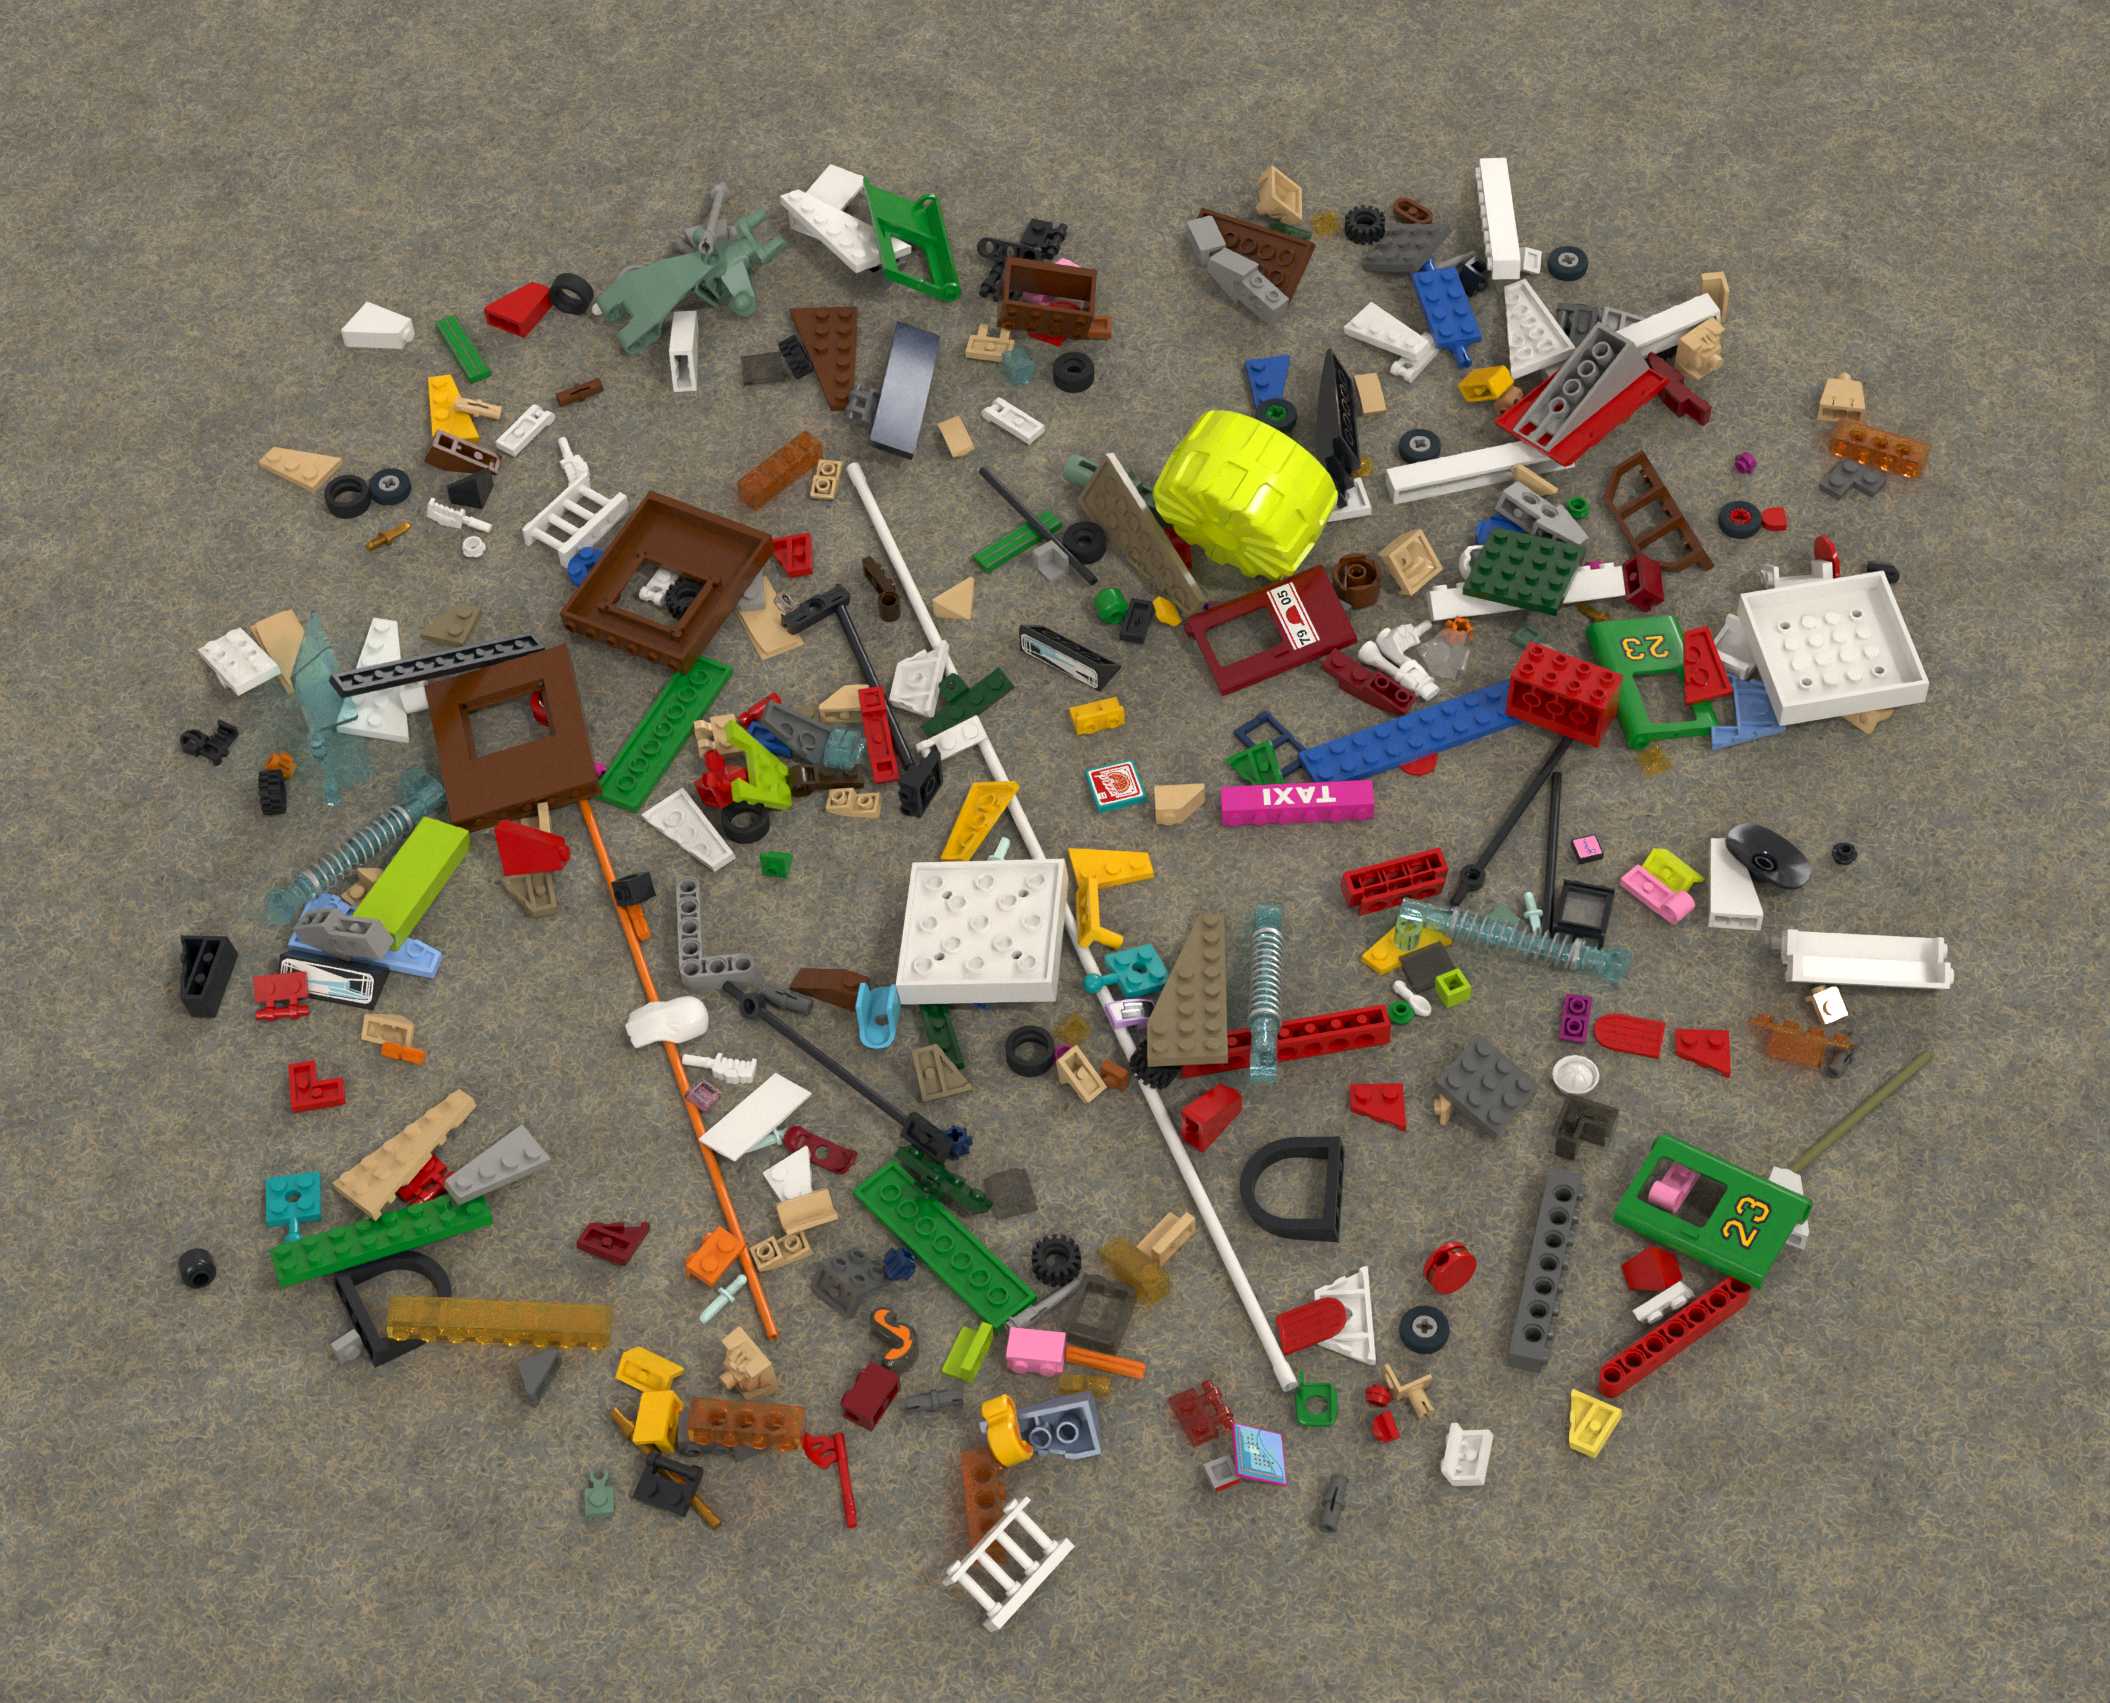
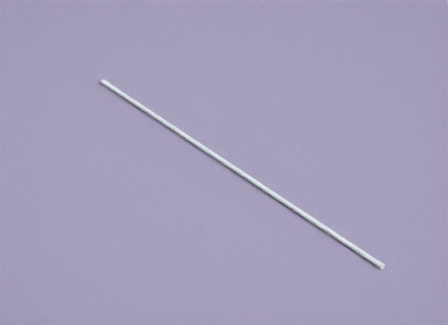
M851 463L846 469L849 477L865 505L930 645L935 650L940 647L938 642L942 641L869 489L860 465L858 463ZM948 654L944 674L946 677L951 673L958 675ZM989 738L978 743L995 782L1009 781ZM1015 794L1007 807L1032 860L1046 859ZM1066 901L1064 927L1087 975L1096 973L1102 976L1089 947L1086 949L1078 945L1077 922ZM1107 985L1103 986L1102 990L1096 993L1105 1011V1004L1114 1002ZM1127 1027L1114 1030L1128 1062H1130L1129 1059L1137 1048ZM1140 1079L1138 1083L1273 1365V1371L1284 1392L1295 1389L1298 1386V1382L1279 1348L1156 1088H1150L1149 1083L1145 1086L1142 1084L1144 1080Z

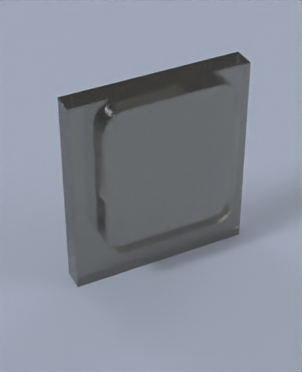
M781 352L740 356L744 386L785 381Z
M1441 941L1398 958L1402 965V971L1416 994L1435 987V978L1456 969Z
M1025 1168L1001 1171L992 1174L990 1178L984 1179L989 1199L993 1203L992 1208L997 1221L1038 1210Z
M1700 1175L1684 1201L1710 1219L1727 1191V1187Z

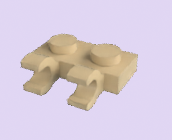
M980 323L978 334L970 335L965 351L966 358L1011 363L1015 349V340H1012V335H1010L1011 330L1002 328L1000 337L993 338L990 337V332H988L989 324Z
M734 714L710 717V723L704 720L694 721L696 740L700 739L697 741L700 758H704L703 754L712 749H717L718 753L722 754L724 760L742 756L741 749L726 742L724 724L731 719L736 722ZM713 737L714 742L711 741V740H709V739H703V738Z

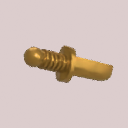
M404 522L385 533L383 531L379 532V537L368 542L366 549L373 551L384 544L390 546L392 544L391 540L407 532L411 528V524Z
M1580 602L1577 605L1579 611L1595 620L1594 623L1613 621L1607 612L1602 614L1584 602Z

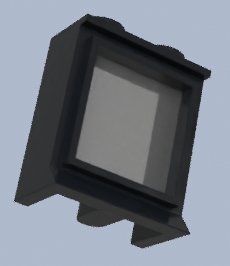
M1564 879L1552 929L1551 942L1557 932L1573 935L1572 944H1574L1576 938H1582V943L1584 937L1599 940L1597 951L1602 952L1612 912L1615 889L1603 885L1598 886L1582 883L1577 880Z

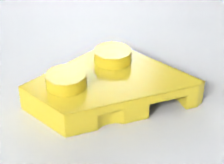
M1573 1389L1571 1392L1569 1445L1571 1449L1595 1459L1621 1419L1622 1410Z

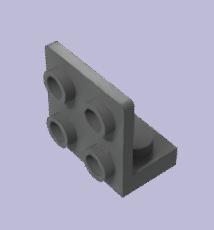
M853 1248L820 1261L810 1287L844 1317L851 1319L856 1315L864 1295L890 1285L893 1280L885 1274L883 1268L875 1264L863 1251Z

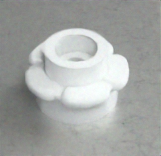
M476 536L465 539L462 547L463 554L469 558L481 556L486 549L482 540Z

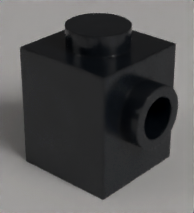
M1476 256L1469 260L1459 273L1464 291L1469 297L1474 296L1477 292L1482 293L1489 284L1486 280L1491 273V270H1487V264Z

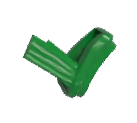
M1299 1372V1383L1295 1391L1297 1422L1302 1426L1328 1427L1335 1423L1338 1411V1397L1335 1387L1331 1383H1304V1372ZM1314 1396L1321 1397L1327 1402V1410L1319 1415L1312 1414L1306 1409L1307 1400Z

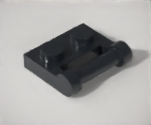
M651 1450L646 1458V1466L633 1494V1498L686 1517L702 1479L703 1468L697 1465L691 1467L663 1457L660 1452ZM658 1467L687 1477L686 1485L657 1476Z

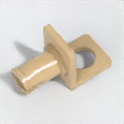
M1387 1363L1383 1366L1381 1375L1396 1401L1402 1398H1409L1419 1419L1424 1418V1414L1429 1416L1435 1411L1424 1392V1388L1429 1387L1432 1381L1431 1374L1401 1387L1390 1365Z

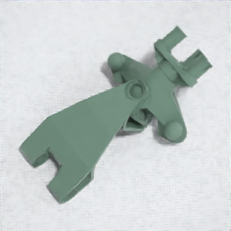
M759 207V209L747 217H741L737 220L738 240L731 243L717 238L713 251L708 254L707 250L706 254H703L699 250V236L706 229L698 228L693 233L697 252L663 259L627 272L597 298L596 303L607 321H616L627 313L630 315L629 324L617 334L619 342L628 355L638 353L661 337L662 322L666 315L679 301L692 293H696L714 307L724 303L732 294L728 306L730 310L743 318H749L755 314L757 304L751 268L758 262L770 263L773 261V257L789 248L784 238L780 235H777V237L762 246L752 234L753 228L769 219L762 207Z

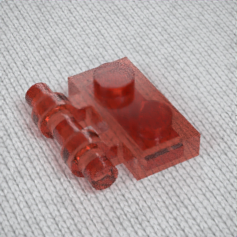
M1210 1379L1205 1380L1201 1384L1205 1393L1200 1396L1192 1387L1168 1398V1403L1193 1448L1219 1437L1216 1426L1223 1424L1227 1431H1231L1232 1424L1235 1423L1233 1420L1234 1414L1230 1407H1226L1221 1399V1391L1218 1387H1214ZM1209 1404H1212L1216 1411L1211 1416H1209L1205 1408Z

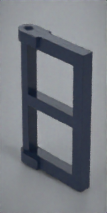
M1268 710L1263 711L1251 721L1234 730V735L1247 748H1250L1256 744L1246 734L1268 721L1282 735L1272 741L1274 750L1286 742H1289L1299 752L1307 750ZM1299 758L1281 769L1283 779L1302 768Z

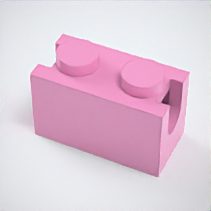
M1010 1327L1006 1360H1008L1007 1370H1012L1019 1374L1036 1372L1047 1377L1054 1376L1055 1374L1062 1375L1067 1347L1066 1333Z

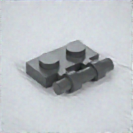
M854 385L848 395L849 404L844 410V422L852 424L854 419L858 418L861 419L860 427L870 429L879 390L870 387L869 392L865 393L862 392L860 385ZM862 403L865 404L864 408L858 407V404Z

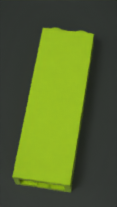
M424 816L352 916L380 920L394 939L389 949L398 951L470 850L469 831Z

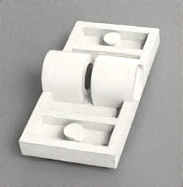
M241 627L229 631L225 636L215 641H210L204 647L198 649L200 656L215 671L225 689L230 687L238 696L281 674L278 665Z

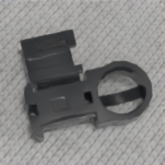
M219 719L217 721L219 726L217 728L218 732L214 733V736L211 735L210 739L208 735L200 730H187L180 737L182 750L186 754L195 757L199 755L212 760L214 766H219L222 763L221 758H226L229 755L228 747L239 736L237 727ZM189 739L195 741L197 745L186 746L185 743Z

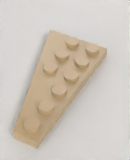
M460 1089L449 1094L445 1100L434 1108L429 1109L414 1123L406 1126L398 1135L386 1141L383 1146L371 1155L363 1158L352 1169L344 1172L340 1178L332 1183L334 1188L376 1221L382 1215L380 1209L386 1203L391 1204L396 1199L395 1192L401 1186L408 1185L431 1159V1151L436 1145L442 1146L447 1140L445 1135L451 1129L459 1127L476 1107L473 1098Z

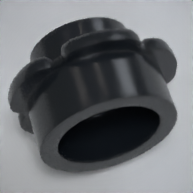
M1840 842L1834 845L1832 856L1838 864L1849 865L1857 858V851H1855V847L1852 844Z

